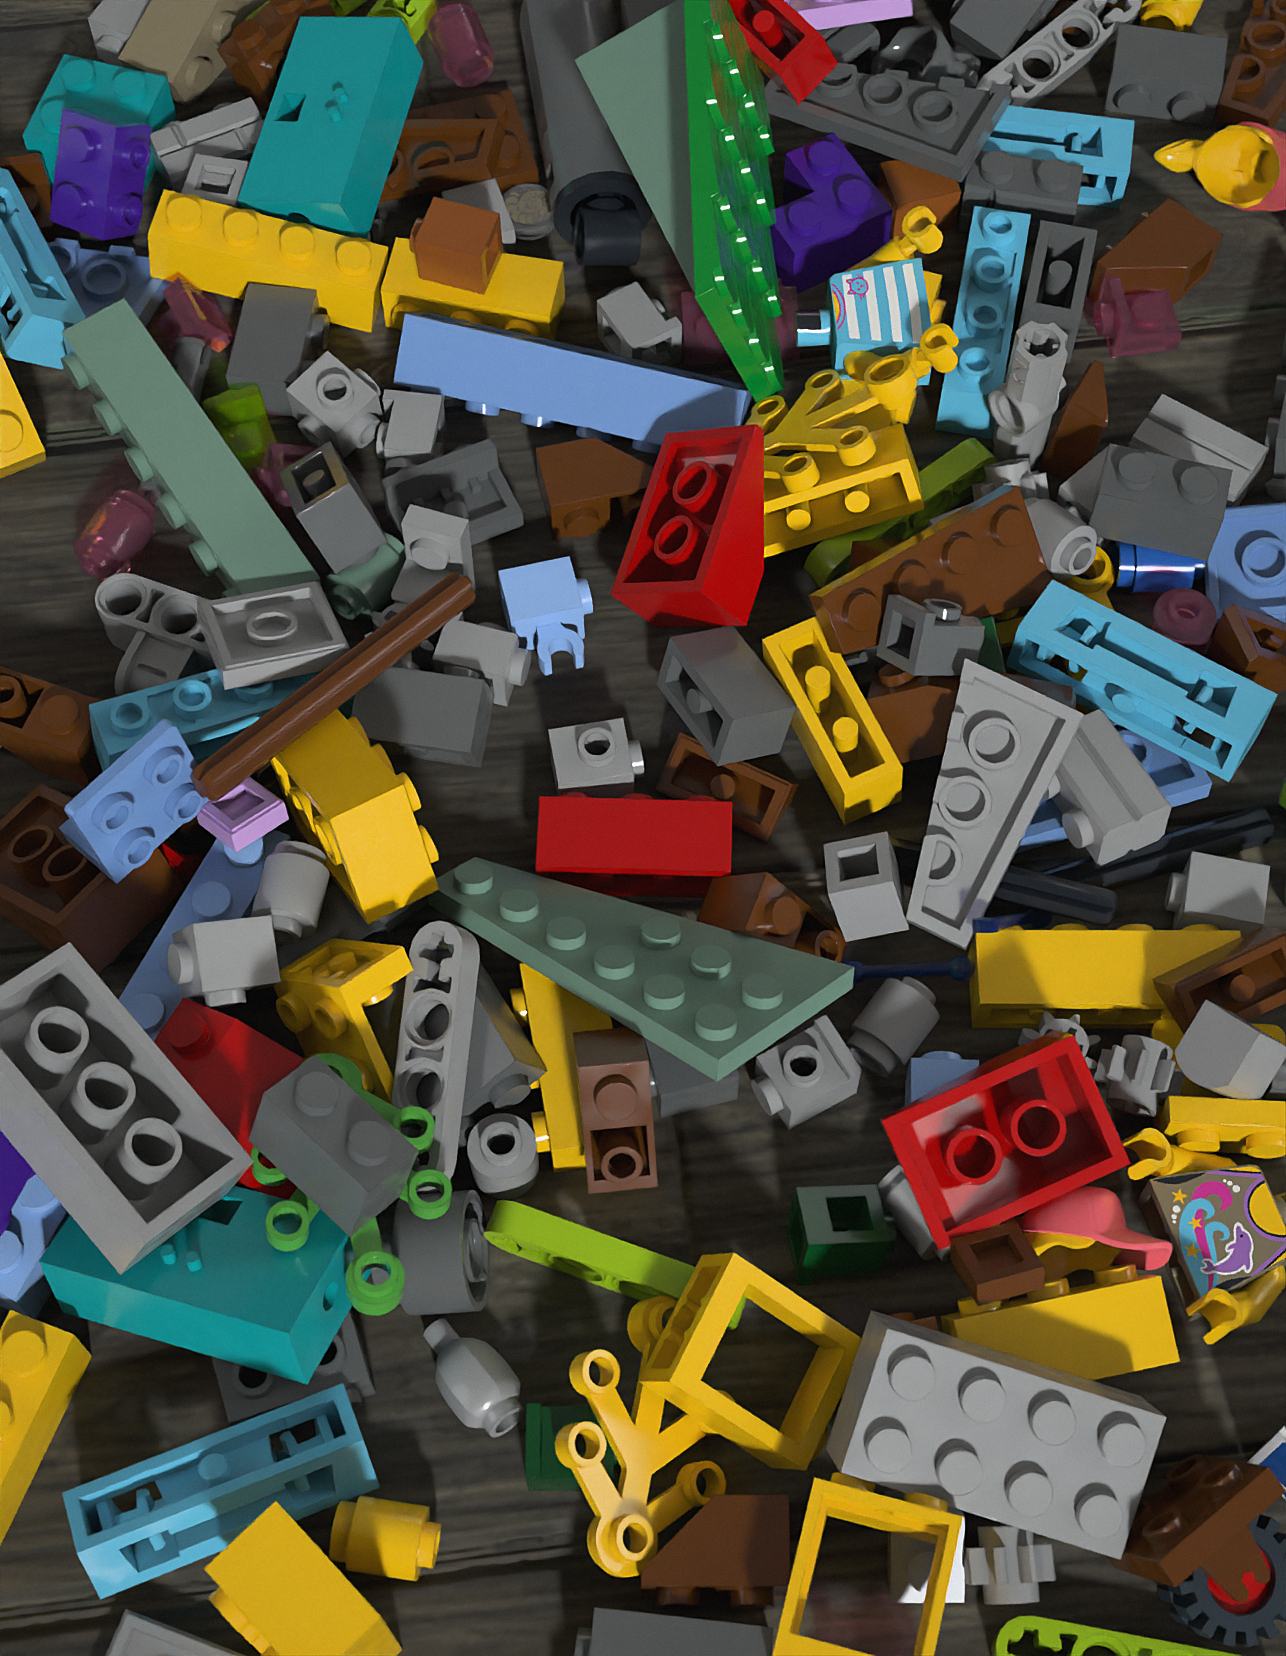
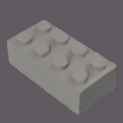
M70 942L0 986V1130L121 1275L225 1196L254 1161Z
M871 1310L826 1450L841 1473L911 1495L914 1492L931 1495L946 1501L950 1507L1121 1559L1166 1416L1139 1395Z

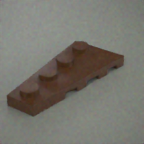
M1253 0L1249 19L1245 22L1237 55H1234L1218 103L1217 120L1230 125H1237L1241 122H1253L1273 128L1286 110V0Z
M406 119L379 202L493 179L505 136L499 119Z
M1003 485L809 595L830 652L844 655L879 645L889 594L901 595L923 606L925 599L950 601L962 607L961 615L982 618L1035 604L1052 580L1020 487L1016 485Z

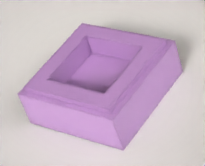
M250 776L220 800L214 802L211 800L207 801L197 815L198 823L236 853L289 819L285 802Z

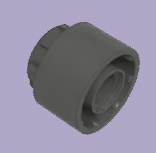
M475 1190L452 1191L448 1210L442 1216L435 1219L418 1217L411 1211L408 1203L402 1199H399L396 1208L384 1209L380 1212L376 1220L384 1251L396 1256L404 1268V1294L400 1303L406 1314L417 1316L481 1311L484 1308L490 1282L489 1241L483 1235L487 1227L484 1208ZM441 1192L417 1194L425 1202H435L443 1196ZM371 1268L374 1285L387 1281L389 1275L382 1268Z

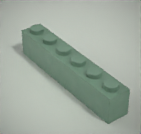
M125 298L62 331L67 355L61 358V362L68 377L78 390L87 387L97 401L92 404L93 410L101 425L110 436L116 433L121 435L129 447L124 453L132 470L141 482L144 483L149 479L152 480L161 493L156 499L163 515L174 529L181 526L185 528L194 541L189 545V549L200 569L207 577L216 573L227 589L222 592L223 598L313 581L320 583V577Z

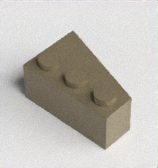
M151 0L118 59L125 68L166 76L173 101L191 108L226 68V64L218 53L217 48L231 37L232 31L238 24L245 21L254 10L269 0Z

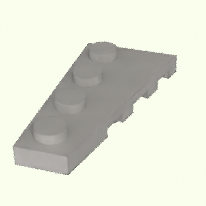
M965 658L940 774L934 792L926 836H924L907 911V922L966 951L1083 720V713Z

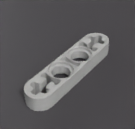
M1078 0L985 74L978 82L976 89L990 91L992 83L1010 85L1012 82L1015 88L1011 92V102L1009 105L1033 107L1115 41L1119 23L1132 25L1140 10L1142 0ZM1120 1L1124 4L1123 10L1117 7L1105 15L1102 23L1099 21L1098 17L1103 12L1106 2L1114 4ZM1068 27L1081 28L1089 36L1090 43L1078 48L1070 46L1063 39L1062 31ZM1029 58L1042 59L1050 67L1051 74L1044 79L1032 78L1026 74L1022 63Z
M439 920L430 922L422 927L413 938L410 947L409 961L413 971L406 976L391 1105L400 1110L409 1106L420 1107L416 1096L418 1083L430 1072L438 1074L441 1081L439 1098L434 1105L425 1109L432 1115L435 1123L433 1143L426 1151L429 1152L428 1165H422L418 1168L412 1167L411 1170L417 1173L426 1169L438 1170L444 1173L450 1180L457 1161L480 952L475 937L469 931ZM449 944L454 946L452 958L442 959L441 964L436 962L437 951L446 950ZM445 982L451 985L449 993L431 988L432 983L444 986ZM438 1004H444L449 1012L448 1027L443 1035L437 1039L430 1040L425 1033L424 1023L426 1016L433 1007ZM407 1124L400 1129L401 1133L408 1138H418L425 1133L424 1128H421V1130L414 1129L415 1124ZM432 1186L423 1187L418 1192L430 1193L436 1192L438 1189Z

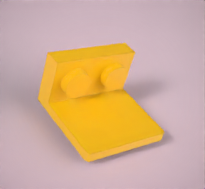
M331 938L279 971L281 982L273 985L279 998L276 1001L277 1012L283 1023L295 1033L305 1054V1060L322 1053H335L350 1059L361 1072L363 1089L391 1104L394 1078L362 1007L375 1004L388 997L393 992L392 984L413 971L412 965L403 946Z

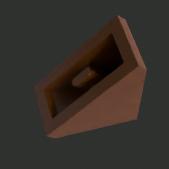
M1232 604L1222 613L1205 655L1206 658L1254 681L1256 684L1274 693L1286 690V623Z

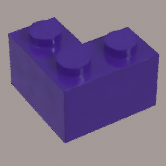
M835 133L786 153L783 200L786 205L775 209L777 222L770 226L777 278L792 297L827 281L834 274L848 270L884 246L889 240L893 209Z

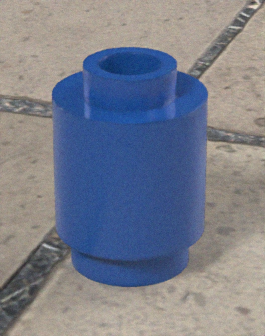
M1119 541L1113 542L1111 563L1115 571L1114 587H1127L1129 593L1189 592L1193 580L1202 579L1204 560Z

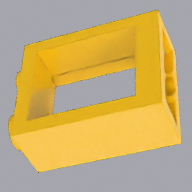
M736 1253L702 1255L638 1382L769 1467L806 1471L810 1462L819 1456L826 1445L829 1435L827 1425L840 1398L843 1397L862 1338ZM742 1296H745L819 1346L779 1431L701 1381Z
M832 1473L830 1481L814 1477L772 1656H874L799 1635L827 1516L936 1544L912 1656H934L963 1516L948 1513V1503L931 1495L914 1492L912 1495L905 1493L902 1501L874 1493L875 1484L873 1482L844 1473Z

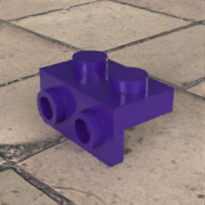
M63 108L49 221L101 240L135 236L138 233L139 223L143 215L142 198L145 175L151 156L149 146L151 126L142 122L120 123L80 108Z

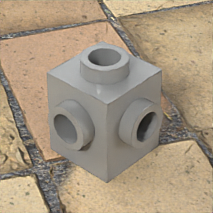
M326 351L286 389L293 417L299 421L298 427L303 435L317 448L330 441L342 459L347 457L356 447L363 448L376 437L379 425L384 421L379 400L381 391L374 380L359 368L352 372L329 351Z

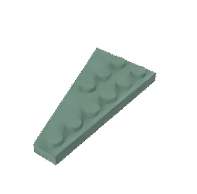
M477 857L436 878L439 890L428 895V905L716 1082L853 989V966Z

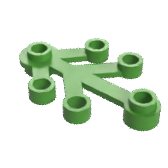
M335 1053L316 1055L402 1136L404 1135L400 1129L407 1124H418L423 1127L425 1133L418 1138L404 1136L419 1150L418 1155L430 1148L434 1139L435 1123L432 1115L427 1110L417 1106H409L400 1110L363 1089L361 1072L350 1059ZM253 1146L251 1158L254 1162L251 1165V1171L255 1179L267 1186H277L285 1183L288 1178L278 1168L269 1169L260 1164V1160L264 1155ZM426 1169L418 1173L411 1170L402 1193L398 1198L406 1201L411 1211L418 1217L435 1219L442 1216L450 1206L451 1182L444 1173L438 1170ZM432 1186L441 1191L443 1196L438 1201L425 1202L418 1197L417 1192L423 1187ZM297 1188L289 1200L276 1203L267 1212L265 1218L267 1240L274 1248L281 1251H293L300 1248L307 1241L310 1233V1223L320 1208ZM374 1217L350 1237L355 1259L349 1264L346 1272V1295L356 1310L366 1315L376 1316L392 1311L400 1303L404 1294L405 1272L399 1259L393 1254L384 1251L377 1220ZM283 1218H294L301 1224V1227L292 1234H282L274 1228L275 1224ZM370 1268H382L388 1273L389 1278L382 1284L372 1285L367 1283L362 1275Z

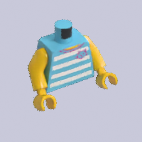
M918 206L906 214L902 222V231L906 235L904 238L895 236L868 258L842 273L831 276L828 279L825 309L794 312L796 347L829 345L832 369L838 372L840 379L854 380L867 386L863 378L866 369L876 360L892 354H902L909 358L918 380L917 385H929L932 366L941 373H949L955 369L958 356L952 348L958 345L959 339L947 324L940 323L931 326L921 258H914L913 254L917 249L922 253H932L941 247L943 234L934 225L936 217L929 208Z

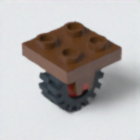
M1200 1454L1182 1460L1168 1472L1166 1476L1168 1485L1149 1501H1139L1121 1559L1105 1556L1116 1569L1166 1584L1156 1587L1160 1600L1174 1605L1167 1612L1176 1622L1187 1625L1186 1630L1235 1647V1643L1245 1647L1259 1645L1257 1636L1271 1640L1281 1633L1273 1621L1278 1619L1286 1622V1605L1284 1604L1286 1600V1534L1277 1532L1281 1526L1279 1522L1270 1516L1261 1515V1513L1286 1491L1267 1466Z

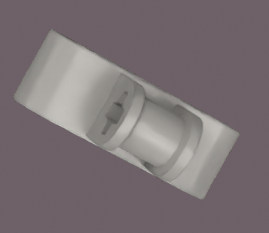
M120 573L105 579L99 585L95 594L96 608L112 644L126 651L117 669L114 685L115 694L121 696L217 669L199 624L196 605L200 602L211 600L135 574ZM135 610L134 612H132V613H130V614L121 615L122 613H124V612H126V611ZM187 628H190V629H191V630H189L188 632L183 633V634H178V635L175 634L176 632H178V631H180V630H182V629H187Z

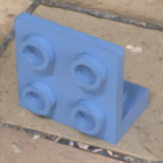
M162 719L65 806V812L69 819L59 827L60 831L70 844L116 884L133 869L143 865L161 843L182 824L195 818L203 805L209 801L208 798H202L195 791V785L190 775L192 770L198 765L177 727L169 720Z

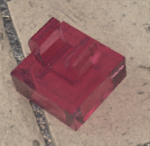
M179 277L162 291L171 309L159 318L157 325L159 329L172 336L178 334L168 344L170 350L175 352L178 339L194 337L205 341L206 346L210 345L213 350L220 353L235 339L215 299Z

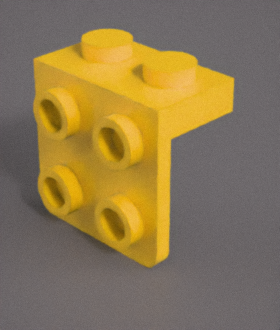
M1161 1019L1154 1024L1150 1032V1038L1163 1042L1173 1049L1171 1060L1176 1062L1174 1068L1181 1070L1176 1060L1175 1049L1184 1034L1175 1020ZM1250 1023L1286 1045V1036L1280 1027L1272 1024ZM1185 1075L1179 1096H1168L1163 1106L1158 1105L1156 1115L1153 1117L1154 1129L1161 1132L1169 1144L1177 1145L1189 1151L1209 1154L1214 1152L1245 1153L1256 1158L1286 1156V1101L1217 1098L1220 1094L1205 1087L1201 1088L1200 1085L1194 1083Z

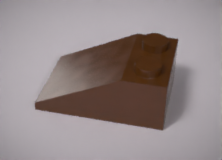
M40 783L0 820V913L51 953L70 942L98 975L106 966L113 963L120 956L122 950L151 921L158 918L165 911L167 905L185 886L158 847L143 865L133 869L116 884L70 844L60 831L59 827L69 819L65 812V806L73 798Z

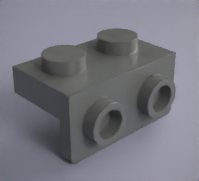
M486 439L473 445H462L449 454L420 465L404 467L394 475L384 478L381 482L387 515L403 545L404 539L401 523L410 504L468 519L471 546L524 526L523 512L499 468L497 448L492 439Z

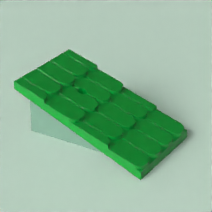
M676 0L576 58L575 62L695 293L696 301L757 403L768 396L778 395V392L785 388L775 320L783 312L770 226L777 222L767 159L768 155L774 153V145L764 80L728 0Z

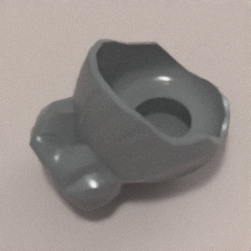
M933 25L901 27L890 43L873 58L870 75L885 73L886 69L908 72V80L939 84L941 76L964 79V87L975 89L980 60L967 50L959 47L951 48L943 33Z

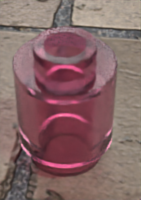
M451 4L438 10L428 23L427 33L445 75L461 87H473L481 84L492 73L494 52L476 11L471 6L465 4Z
M117 490L112 497L104 498L73 544L74 552L79 558V566L87 574L101 581L115 574L129 573L155 532L153 523L157 515L154 508L144 498L127 490Z
M1188 588L1172 589L1165 592L1157 600L1147 628L1203 656L1216 624V610L1212 602L1196 590Z

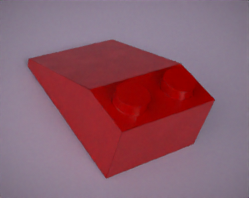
M757 424L666 433L610 595L656 628L746 626L764 573V430Z
M184 997L153 1041L250 1157L254 1145L249 1141V1137L263 1094L305 1061L304 1058L241 1021ZM265 1156L260 1160V1164L266 1168H277ZM251 1166L234 1185L289 1200L298 1188L290 1179L277 1186L264 1185L255 1179Z
M1057 1030L985 1062L880 1119L934 1244L939 1251L949 1247L950 1239L993 1227L1131 1164L1074 1034Z

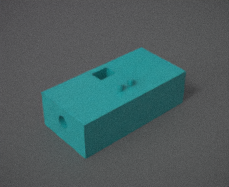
M300 17L237 199L242 209H252L263 215L294 223L310 224L317 229L352 238H368L424 64L401 17Z
M233 1186L225 1196L121 1275L71 1215L38 1261L63 1313L304 1384H308L352 1307L346 1295V1272L349 1264L355 1259L350 1237L320 1209L310 1223L309 1237L303 1246L293 1251L278 1250L267 1240L265 1218L273 1205L286 1201V1199ZM283 1218L275 1224L274 1228L282 1234H292L301 1227V1224L294 1218ZM371 1268L362 1275L365 1281L371 1273Z

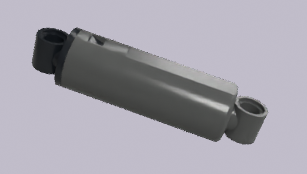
M523 0L520 29L554 228L563 239L574 244V253L578 265L635 266L641 251V231L646 228L650 221L652 210L575 62L576 58L620 33L614 1Z

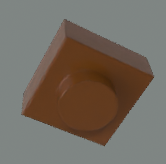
M1016 1221L950 1239L951 1261L977 1306L1045 1288V1266Z

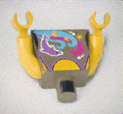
M1145 1128L1121 1141L1124 1148L1134 1150L1140 1159L1139 1162L1127 1168L1130 1179L1140 1180L1150 1174L1157 1176L1148 1181L1137 1203L1151 1236L1170 1242L1173 1246L1172 1254L1164 1266L1187 1321L1198 1319L1201 1316H1204L1209 1321L1212 1330L1203 1336L1204 1341L1208 1345L1214 1344L1232 1330L1259 1322L1286 1286V1192L1273 1195L1262 1170L1257 1165L1238 1166L1231 1158L1189 1151L1177 1145L1169 1144L1165 1136L1154 1128Z

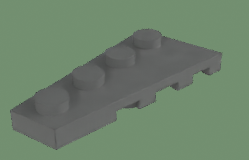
M839 63L799 105L771 79L765 87L768 113L828 135L835 133L839 139L958 182L963 181L1009 106L1012 86L992 83L990 91L964 87V79L941 76L939 84L908 80V72L886 69L885 73L877 75L862 74L857 72L856 65Z

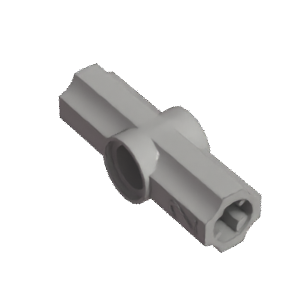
M1030 321L1016 331L1005 383L993 390L988 397L991 414L996 420L993 436V455L997 458V462L1028 458L1030 470L1037 466L1042 459L1052 415L1064 407L1069 397V389L1062 376L1068 355L1065 349L1068 335L1055 323L1038 324Z

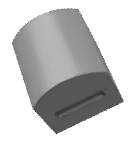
M1205 1000L1175 1049V1056L1181 1071L1194 1083L1229 1099L1260 1100L1286 1059V1045L1234 1013Z

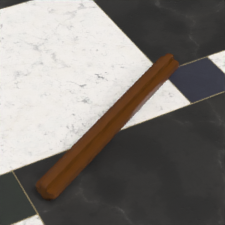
M456 573L446 576L196 766L190 775L195 785V791L202 798L206 797L212 802L218 801L474 603L476 594L471 588L472 581L467 576L461 577Z

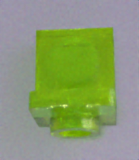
M257 385L227 390L218 396L205 399L202 402L205 414L253 482L279 475V472L285 469L280 450L266 415L263 398Z

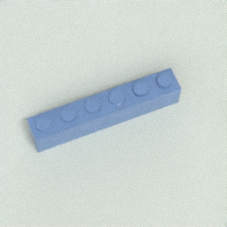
M422 310L405 313L393 381L394 384L411 387L410 392L443 395V402L445 396L466 400L465 409L479 414L498 416L500 408L521 413L520 422L535 427L553 429L555 421L577 426L576 435L583 438L595 437L604 442L610 441L611 434L633 439L632 448L652 454H659L666 433L745 425L749 418L753 399L748 388L743 383Z

